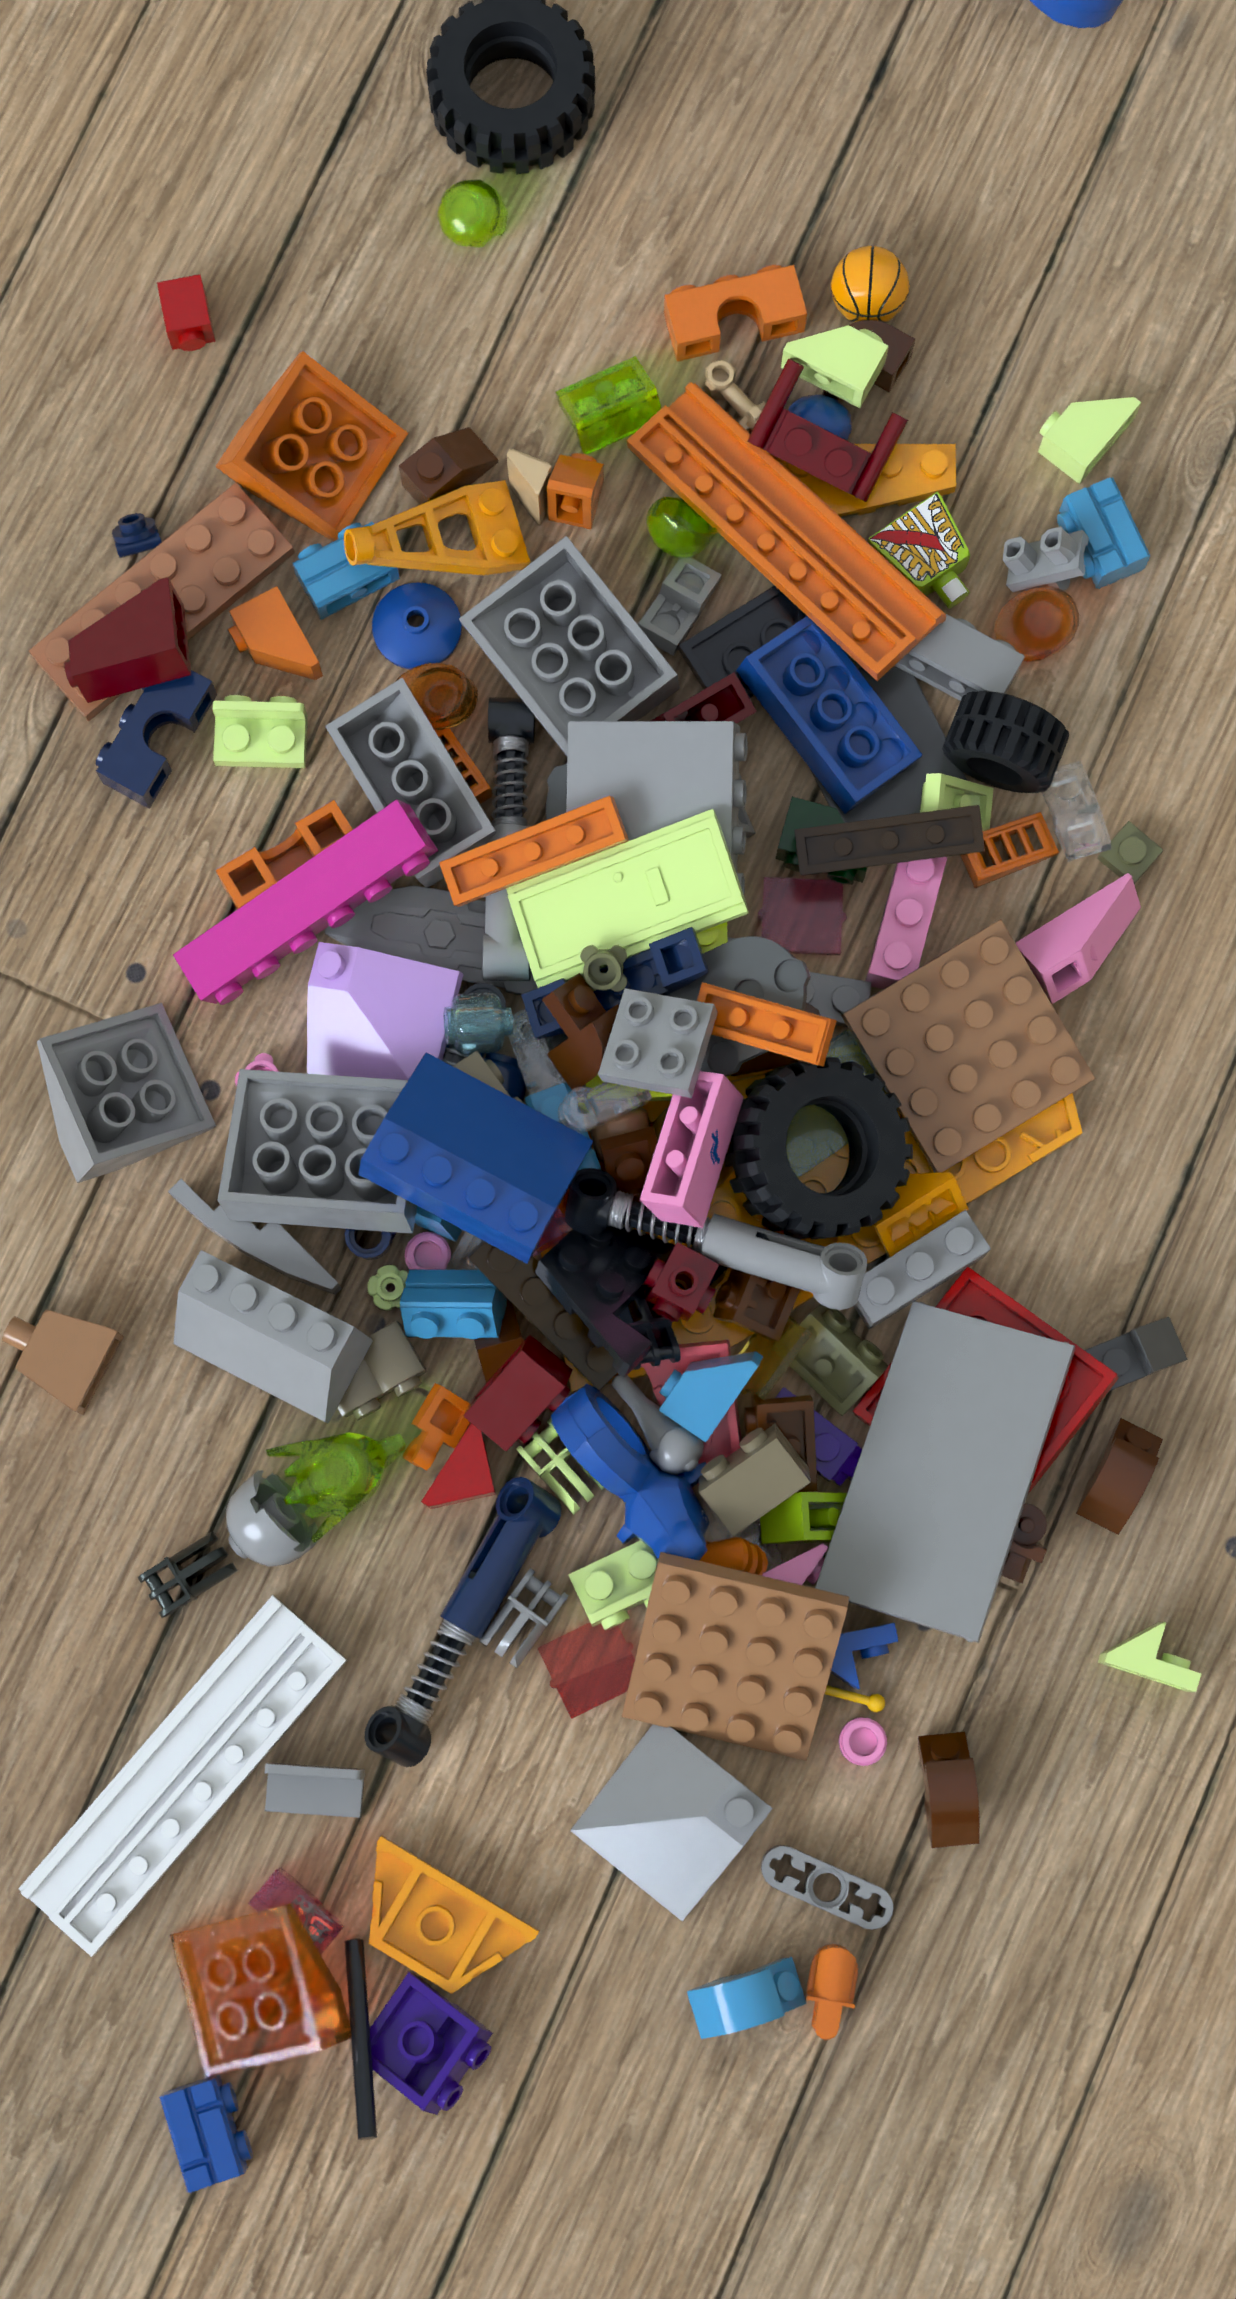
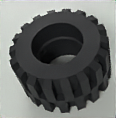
M972 691L961 698L942 750L946 758L957 768L985 784L1012 792L1039 793L1047 791L1051 786L1068 742L1069 732L1065 729L1066 727L1051 713L1027 700L1000 692Z

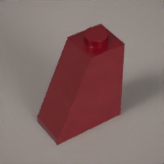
M169 577L159 579L68 640L70 660L64 662L65 673L71 687H78L87 703L191 675L184 605Z

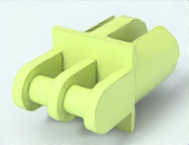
M552 1418L546 1421L549 1425L539 1435L535 1432L532 1435L533 1440L524 1448L519 1445L516 1450L574 1515L580 1510V1507L551 1473L558 1469L583 1499L589 1502L595 1497L594 1494L565 1462L569 1457H572L601 1490L605 1487L584 1469L567 1448L556 1455L548 1446L559 1436L552 1424ZM544 1450L552 1460L541 1469L533 1458Z

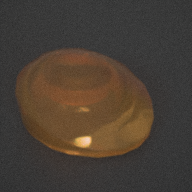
M1044 585L1026 589L1010 599L1001 609L995 621L994 632L996 640H1003L1011 644L1017 652L1025 656L1024 662L1041 661L1060 652L1073 640L1079 626V612L1070 594L1060 588Z
M442 663L423 664L411 668L397 679L403 678L434 730L456 727L468 719L475 710L478 701V690L473 681L453 665Z

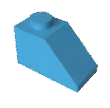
M754 1351L691 1362L683 1374L674 1369L659 1391L661 1395L666 1397L659 1411L704 1442H707L758 1368L764 1356Z

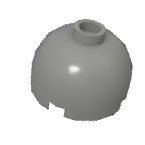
M258 1470L231 1496L226 1508L230 1546L240 1557L244 1559L249 1558L261 1565L271 1567L290 1564L302 1557L319 1541L317 1525L314 1522L308 1527L300 1513H305L309 1509L290 1485L273 1473L265 1479L262 1477L263 1471Z

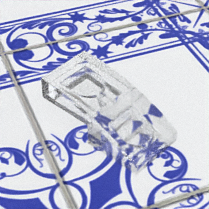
M1078 761L1058 767L1050 788L1041 793L1052 814L1053 830L1067 861L1111 850L1108 830L1082 762Z

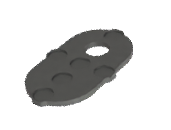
M748 936L731 940L703 953L709 972L692 983L666 995L697 1001L703 982L805 1011L807 985L811 976L806 963L796 959L782 945L766 938ZM711 1034L700 1071L724 1074L728 1077L737 1073L742 1063L768 1051Z

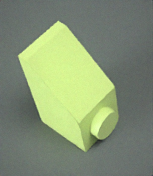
M848 325L787 342L783 349L781 368H784L789 358L804 366L799 378L861 408L885 365L889 346L884 344L883 340L874 332L867 329L857 330Z
M1135 397L1073 402L1061 415L1055 411L1044 423L1039 431L1043 439L1038 453L1080 484L1134 421L1141 402Z

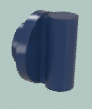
M141 513L122 517L118 521V526L112 531L119 558L154 549L162 543L155 520L144 517Z

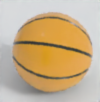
M862 246L849 252L836 266L831 280L833 301L841 314L852 323L862 320H876L884 323L890 321L903 308L910 288L907 271L900 259L891 251L878 246Z

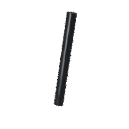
M352 1939L345 1941L344 1944L358 2140H370L377 2138L364 1940Z

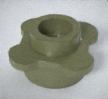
M589 945L582 950L580 958L585 963L583 979L593 992L597 989H611L614 992H620L626 987L628 980L623 974V963L627 959V952L623 947L614 945L611 949H597L594 945ZM602 964L607 965L608 972H601L600 966Z

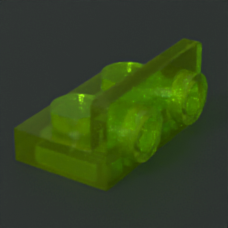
M636 356L555 392L560 408L576 432L580 449L586 455L634 434L661 409L656 386Z

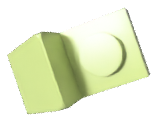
M942 773L926 774V782H924L922 787L920 813L980 805L982 830H989L994 788Z
M1166 1622L1156 1623L1100 1653L1098 1659L1100 1664L1186 1692H1196L1201 1673L1189 1670L1191 1661L1168 1653H1163L1162 1660L1156 1659Z

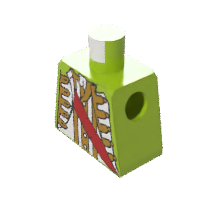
M938 491L868 538L867 542L923 594L927 596L935 591L948 609L956 606L969 595L970 591L958 577V574L967 568L970 552Z

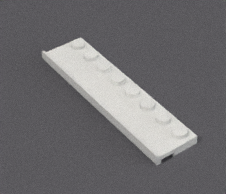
M272 1595L20 1886V1893L46 1913L55 1925L91 1957L94 1956L348 1660Z

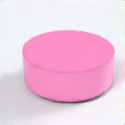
M433 1232L419 1233L406 1246L405 1262L409 1270H448L451 1264L452 1254L447 1241L439 1234Z
M861 1717L852 1719L843 1726L839 1734L838 1743L842 1755L849 1762L860 1766H867L876 1763L884 1755L887 1747V1737L879 1723L872 1719Z

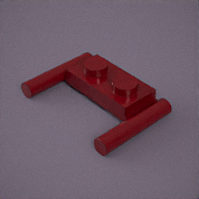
M788 358L747 442L867 502L908 420L892 412L872 453L784 409L804 366Z

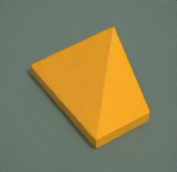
M950 1172L912 1173L909 1175L906 1186L895 1188L894 1191L899 1193L900 1196L892 1209L881 1210L883 1213L882 1219L873 1226L887 1255L891 1257L964 1210H969L955 1177Z

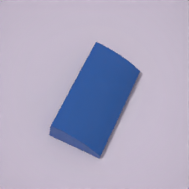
M808 616L748 655L736 670L844 814L881 789L923 756L844 650Z

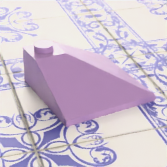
M319 942L308 982L307 1074L409 1080L426 1052L443 1060L463 973L360 947Z

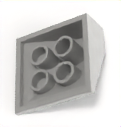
M162 1003L43 1037L37 1041L59 1142L77 1183L120 1170L212 1130L216 1126Z
M652 1724L570 1831L683 1921L744 1847L773 1808L671 1726L662 1727Z

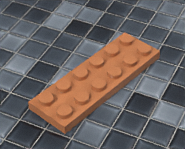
M234 483L28 651L31 657L89 722L120 695L87 703L79 688L71 687L64 668V662L70 660L68 640L159 579L169 577L184 605L187 640H189L295 553L294 548L241 487Z

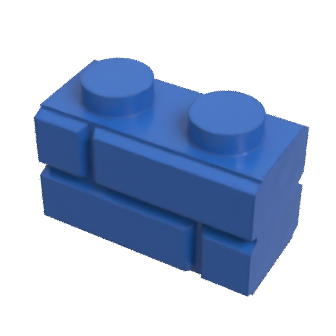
M216 2074L166 2091L159 2097L188 2193L238 2177L247 2171L246 2160L252 2159L253 2153L246 2131L241 2130L237 2132L232 2113L238 2111L239 2108L231 2082L223 2084L220 2074Z

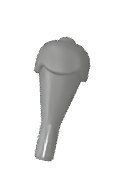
M619 1374L615 1376L612 1380V1386L632 1409L652 1450L649 1457L656 1466L672 1475L695 1469L703 1453V1440L660 1412V1407L649 1400L628 1375L625 1378Z

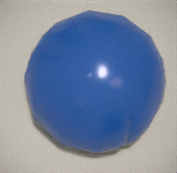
M822 394L808 395L797 399L789 406L788 411L848 441L852 431L851 414L838 400Z

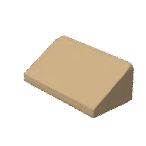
M509 449L507 453L509 488L534 521L541 525L548 510L547 484L552 473L551 465L515 449Z

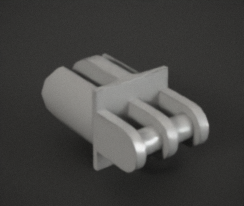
M531 1568L508 1597L505 1605L487 1628L481 1640H479L487 1646L502 1628L514 1608L520 1611V1615L494 1651L500 1657H503L528 1621L531 1619L535 1622V1627L522 1642L510 1661V1664L516 1668L522 1663L569 1597L565 1592L561 1596L550 1588L552 1583L548 1580L544 1584L534 1577L535 1571ZM524 1588H527L536 1595L528 1607H525L516 1600ZM541 1599L553 1607L544 1620L533 1612Z

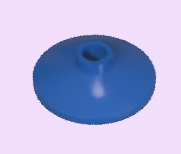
M417 582L403 584L388 592L377 605L372 620L374 641L382 655L391 663L401 668L424 670L435 667L445 661L454 652L459 643L462 632V624L459 621L461 617L460 612L453 599L442 589L434 585ZM413 615H420L424 618V622L419 627H412L408 624V619Z

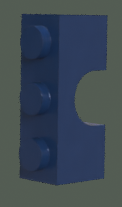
M192 670L189 676L142 688L144 691L136 705L129 704L123 712L119 721V728L121 730L113 743L107 742L96 759V766H98L96 772L103 784L149 809L172 772L167 759L149 748L153 733L159 727L166 724H179L196 732L217 696L213 682Z

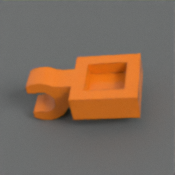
M435 1383L411 1423L422 1430V1432L411 1441L402 1458L416 1467H421L427 1471L433 1464L442 1444L455 1449L470 1424V1421L463 1416L469 1402L442 1385Z

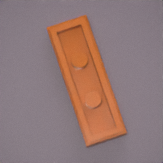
M702 982L697 1001L714 1004L718 1011L712 1035L824 1066L837 1020Z

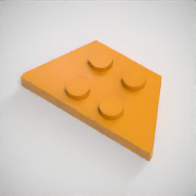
M382 1835L378 1839L369 1944L451 1994L526 1943L534 1940L540 1930Z

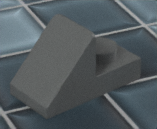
M1170 1317L1137 1327L1124 1335L1085 1350L1118 1374L1119 1379L1110 1391L1188 1360Z

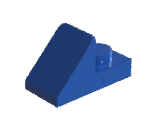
M895 1623L841 1634L831 1673L854 1689H860L852 1651L860 1650L862 1659L888 1654V1644L899 1642Z

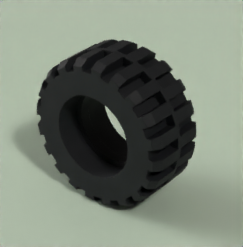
M482 0V3L477 5L469 1L459 7V17L457 19L452 15L441 25L442 36H435L430 46L431 58L427 60V82L431 113L434 114V123L439 134L447 137V146L455 154L460 155L465 151L466 162L478 168L481 167L482 163L489 164L490 172L504 174V168H516V174L529 173V166L536 164L542 170L553 165L554 155L558 154L561 158L568 155L574 149V139L577 141L582 140L588 130V119L593 117L595 107L593 50L590 41L584 39V30L578 21L572 19L568 22V11L558 4H553L550 8L546 6V0ZM512 58L527 60L538 65L553 80L550 89L539 100L528 106L511 109L496 107L483 101L470 87L476 75L486 66L499 60Z
M826 1057L824 1066L799 1061L775 1068L765 1073V1078L755 1080L745 1089L748 1097L743 1099L730 1140L732 1142L731 1152L726 1153L724 1162L725 1167L733 1166L736 1178L729 1181L734 1194L742 1192L745 1194L747 1200L743 1202L742 1206L751 1216L760 1214L764 1216L761 1220L763 1226L774 1232L784 1230L785 1235L797 1239L810 1238L811 1240L847 1236L860 1232L861 1227L874 1225L882 1219L883 1213L881 1210L892 1209L900 1196L894 1190L896 1187L906 1186L910 1171L904 1169L905 1160L913 1159V1144H906L904 1132L911 1131L908 1117L900 1119L896 1109L902 1105L895 1093L885 1094L882 1088L885 1086V1081L876 1073L864 1076L865 1069L863 1065L853 1061L841 1063L838 1057ZM808 1105H816L832 1114L842 1126L849 1144V1163L846 1173L839 1185L828 1193H817L805 1186L793 1172L787 1157L786 1137L790 1123L796 1113Z

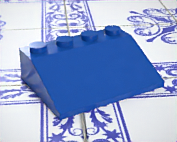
M426 1052L387 1112L363 1154L358 1175L528 1264L587 1155L593 1140Z

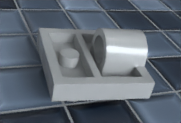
M624 988L598 1072L599 1077L603 1082L692 1098L718 1013L715 1005Z

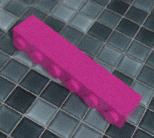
M396 799L181 948L173 956L201 1001L215 1004L219 1002L220 1005L227 1004L239 997L244 991L241 986L256 977L259 980L274 973L280 967L279 960L292 951L294 954H298L313 946L318 940L316 937L318 933L329 926L337 928L348 922L355 915L353 909L368 900L369 903H372L386 896L392 890L391 883L404 874L410 877L425 869L430 864L428 858L438 852V849L411 806Z

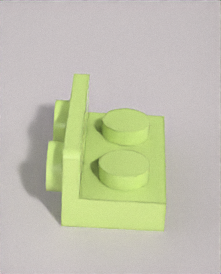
M229 695L224 698V701H213V713L215 715L213 762L215 766L305 768L308 716L303 703H297L295 698L287 696L272 697L270 702H255L247 696Z
M641 1540L568 1574L592 1627L602 1624L604 1630L611 1629L630 1619L628 1610L643 1603L647 1608L658 1558L653 1550Z

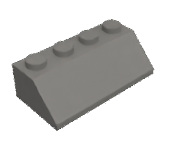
M400 678L325 726L376 812L378 813L396 799L409 804L435 844L438 852L428 858L430 864L425 869L415 874L417 880L426 888L444 878L439 862L482 846L497 833L403 678Z
M200 1250L178 1290L173 1344L326 1423L330 1422L373 1342L371 1338L356 1327Z

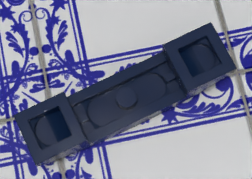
M693 927L650 943L649 950L631 956L623 963V974L628 980L626 989L660 995H668L709 972ZM608 966L601 968L600 971L603 973L608 972ZM562 978L521 995L536 1039L565 1033L542 999L568 980ZM597 989L594 991V994L607 1012L615 1005H620L624 989L620 992H614L611 989Z

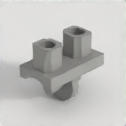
M1060 526L1046 530L1041 536L1040 541L1028 543L1021 536L1008 539L1004 544L1003 561L1008 567L1006 586L1012 592L1046 584L1054 592L1066 590L1069 587L1071 578L1085 575L1084 550L1088 545L1089 537L1083 530L1067 533Z

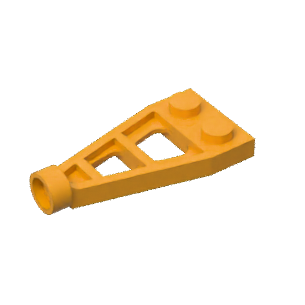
M506 480L463 486L371 526L346 529L344 533V550L347 560L352 566L368 564L485 576L522 570L530 563ZM456 514L465 515L476 548L470 551L447 548L443 545L438 523ZM417 525L422 526L429 551H402L396 532Z

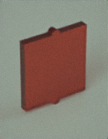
M589 1622L538 1648L552 1678L550 1686L557 1688L571 1719L628 1690L635 1661L631 1653L633 1644L626 1642L618 1625L604 1630L601 1623L592 1627Z

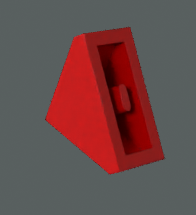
M472 1423L421 1501L430 1509L496 1495L483 1432Z

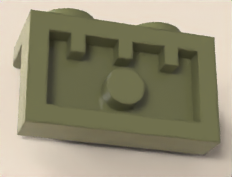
M820 1304L809 1313L775 1352L843 1416L884 1373L888 1365L883 1361L884 1356L879 1348L868 1340H861L849 1328V1321L840 1311Z

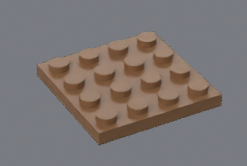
M1001 919L841 1015L872 1069L885 1081L884 1089L887 1094L895 1093L902 1105L897 1108V1111L902 1118L908 1117L911 1128L910 1132L934 1173L947 1170L1096 1079Z
M660 1552L621 1717L662 1727L671 1726L675 1730L807 1761L846 1617L849 1596Z

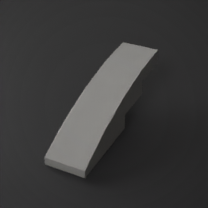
M182 1179L168 1191L179 1204L205 1227L248 1257L290 1279L336 1295L342 1289L339 1283L280 1224L267 1223L259 1230L252 1222L229 1220L221 1205L213 1211Z

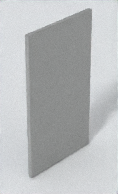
M913 1301L815 1588L849 1596V1603L966 1639L968 1642L974 1641L979 1643L1074 1355L1075 1346L1068 1342L1056 1341L929 1306L923 1302Z

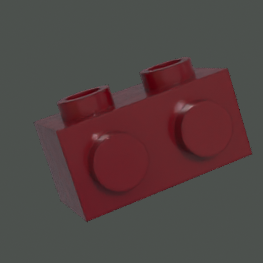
M529 1334L471 1399L463 1416L507 1452L517 1440L525 1444L541 1425V1421L537 1418L547 1407L551 1411H555L571 1391L566 1384L573 1370Z

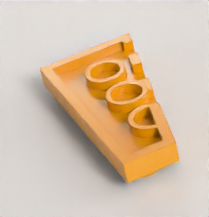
M876 444L855 445L872 453ZM896 444L867 502L777 457L781 463L840 517L855 513L858 516L875 512L876 508L893 504L901 506L926 500L937 491L943 496L955 493L956 444Z

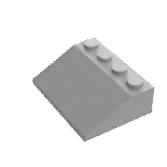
M567 536L459 618L461 624L566 756L568 721H636L680 689L678 674Z
M240 1069L217 1199L229 1220L413 1234L417 1205L358 1175L363 1154L408 1080Z

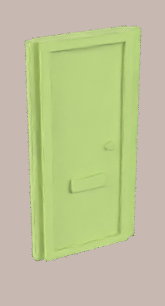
M714 809L506 888L510 906L537 988L562 978L570 980L579 973L581 976H584L585 963L581 960L580 955L586 946L594 945L597 949H611L614 945H619L625 949L627 958L649 950L650 943L687 928L693 927L695 932L699 933L749 914L747 903ZM602 964L600 966V969L606 967L607 965Z

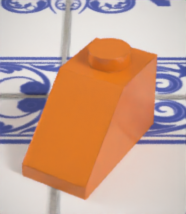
M574 453L571 456L560 454L547 484L548 520L592 530L604 481V464L598 463L595 458L586 454Z
M277 586L229 610L234 626L227 630L239 653L248 650L256 664L312 680L323 677L317 657Z

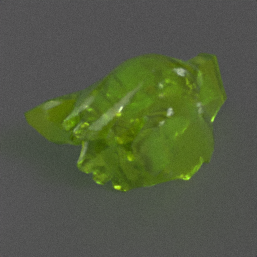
M344 1433L267 1449L266 1455L276 1458L300 1456V1458L284 1470L285 1477H296V1480L283 1500L286 1505L310 1504L311 1506L304 1513L312 1519L329 1515L311 1537V1541L316 1543L337 1523L344 1519L345 1516L357 1510L374 1495L380 1485L384 1470L406 1450V1444L400 1433L380 1440H374L369 1436L358 1433Z

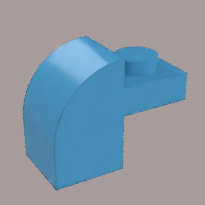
M793 1957L776 1960L746 1973L722 1977L687 1991L701 2039L752 2028L785 2016L784 2013L807 2004Z

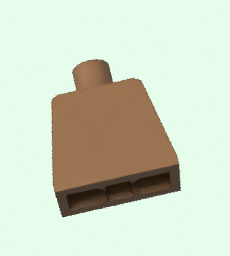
M45 1310L37 1326L14 1316L4 1331L2 1341L23 1351L15 1369L68 1408L84 1415L124 1336L105 1326Z

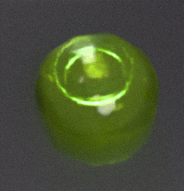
M461 180L452 185L443 194L437 218L444 235L456 245L482 248L493 237L503 235L506 230L508 210L500 193L482 180Z
M663 496L656 500L647 512V529L654 544L672 557L685 559L698 555L705 549L717 532L716 528H712L709 531V524L700 515L697 516L689 505L675 497Z

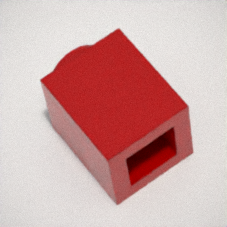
M201 274L157 282L166 332L172 350L194 351L203 348L206 343L216 342Z

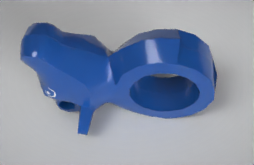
M586 1384L565 1398L552 1413V1424L568 1451L584 1469L603 1487L624 1501L625 1523L619 1530L617 1538L623 1544H626L636 1536L653 1550L658 1559L660 1552L699 1561L708 1551L704 1534L710 1522L692 1488L699 1483L698 1477L702 1475L701 1470L707 1463H700L692 1471H686L677 1475L663 1472L649 1457L650 1451L627 1418L598 1389Z

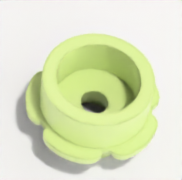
M385 1265L377 1270L375 1276L370 1277L367 1285L368 1294L373 1296V1302L378 1308L390 1311L392 1308L400 1309V1299L403 1289L406 1288L405 1283L408 1272L406 1270H398L395 1265ZM390 1283L395 1285L393 1292L386 1290V1286Z

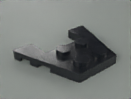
M611 1225L599 1234L590 1235L579 1233L572 1229L539 1260L535 1273L570 1315L576 1313L589 1328L587 1335L597 1348L604 1347L614 1359L612 1367L619 1375L625 1378L648 1355L653 1342L617 1316L649 1286L644 1282L656 1259L659 1258L665 1262L675 1245L669 1242L664 1243L659 1238L652 1239L646 1233L640 1236L638 1230L634 1228L632 1231L627 1232L625 1226L620 1230ZM719 1265L709 1286L715 1288L723 1280L728 1268ZM675 1282L677 1286L685 1290L682 1284Z

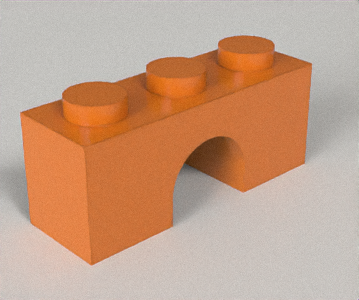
M770 265L760 269L756 274L743 277L727 275L717 279L713 284L701 287L684 285L674 289L670 294L664 295V316L676 361L719 352L721 333L718 324L722 319L732 314H742L750 317L758 326L762 342L805 332L807 311L794 265L786 267Z
M335 800L296 822L295 832L279 845L262 852H258L256 847L215 870L237 909L353 830Z

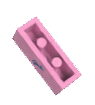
M947 857L896 863L865 980L872 982V987L885 989L918 969Z
M700 1071L692 1098L678 1095L672 1096L640 1196V1201L660 1221L700 1228L704 1227L744 1098L724 1074Z

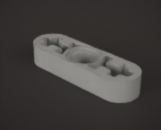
M786 1845L770 1848L762 1858L761 1872L770 1886L865 1929L874 1930L886 1925L892 1916L893 1902L890 1895L884 1889ZM784 1854H789L792 1856L790 1864L803 1872L805 1871L806 1862L815 1865L806 1877L804 1892L795 1890L800 1880L790 1875H785L782 1881L774 1879L776 1871L770 1867V1862L773 1858L781 1860ZM831 1873L839 1879L841 1888L835 1899L822 1901L815 1896L813 1883L820 1874ZM849 1882L858 1884L853 1894L861 1898L869 1899L872 1893L879 1895L878 1904L884 1907L880 1916L872 1914L869 1920H865L862 1918L864 1910L850 1902L848 1912L839 1909L848 1896Z

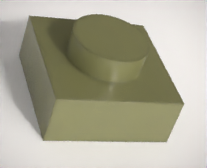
M1128 821L1099 854L1097 859L1120 878L1129 873L1135 884L1161 855L1163 849Z

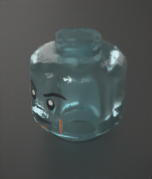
M493 992L459 994L454 997L451 1006L444 1007L443 1019L446 1043L454 1044L456 1051L462 1055H469L475 1051H478L479 1054L498 1052L504 1044V1036L513 1035L511 1007L502 1008L500 998Z

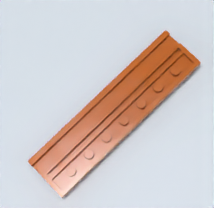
M690 382L685 387V392L669 407L665 405L626 440L628 449L865 671L878 681L935 627L946 620V614L774 455L747 442L750 433L696 383Z

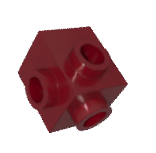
M677 1242L665 1262L657 1258L644 1282L652 1287L646 1300L654 1304L652 1308L654 1312L673 1322H678L679 1318L688 1321L695 1311L704 1314L716 1291L709 1284L719 1264ZM675 1282L682 1284L685 1290L678 1288Z

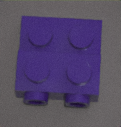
M408 1972L370 2027L372 2067L377 2074L420 2109L437 2115L441 2109L448 2111L457 2103L463 2092V2087L459 2082L468 2069L476 2070L486 2061L491 2052V2045L487 2042L493 2033L461 2007L448 2001L417 1975Z

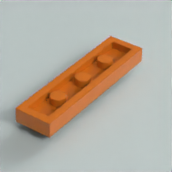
M609 795L441 861L439 864L453 904L460 907L625 843L629 839L614 797Z

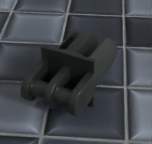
M214 1531L174 1556L164 1558L162 1562L138 1577L140 1583L145 1581L150 1588L151 1593L148 1596L151 1601L156 1599L162 1609L159 1612L161 1618L170 1615L192 1600H196L198 1595L238 1571L235 1565L230 1563L197 1584H192L191 1580L217 1565L228 1556L224 1547L208 1553L184 1569L180 1565L213 1545L218 1540ZM169 1567L175 1578L163 1584L158 1573ZM180 1585L185 1596L174 1602L168 1591Z

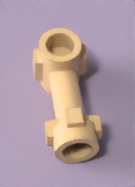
M726 361L712 362L705 368L707 381L704 384V391L714 399L725 398L742 417L739 424L751 433L765 406V402L758 406L755 405L733 382L736 376V369Z

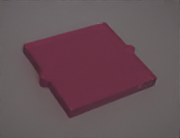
M764 877L763 907L758 911V918L762 920L761 937L782 945L793 954L840 956L842 923L847 918L846 914L842 913L843 884L822 879Z

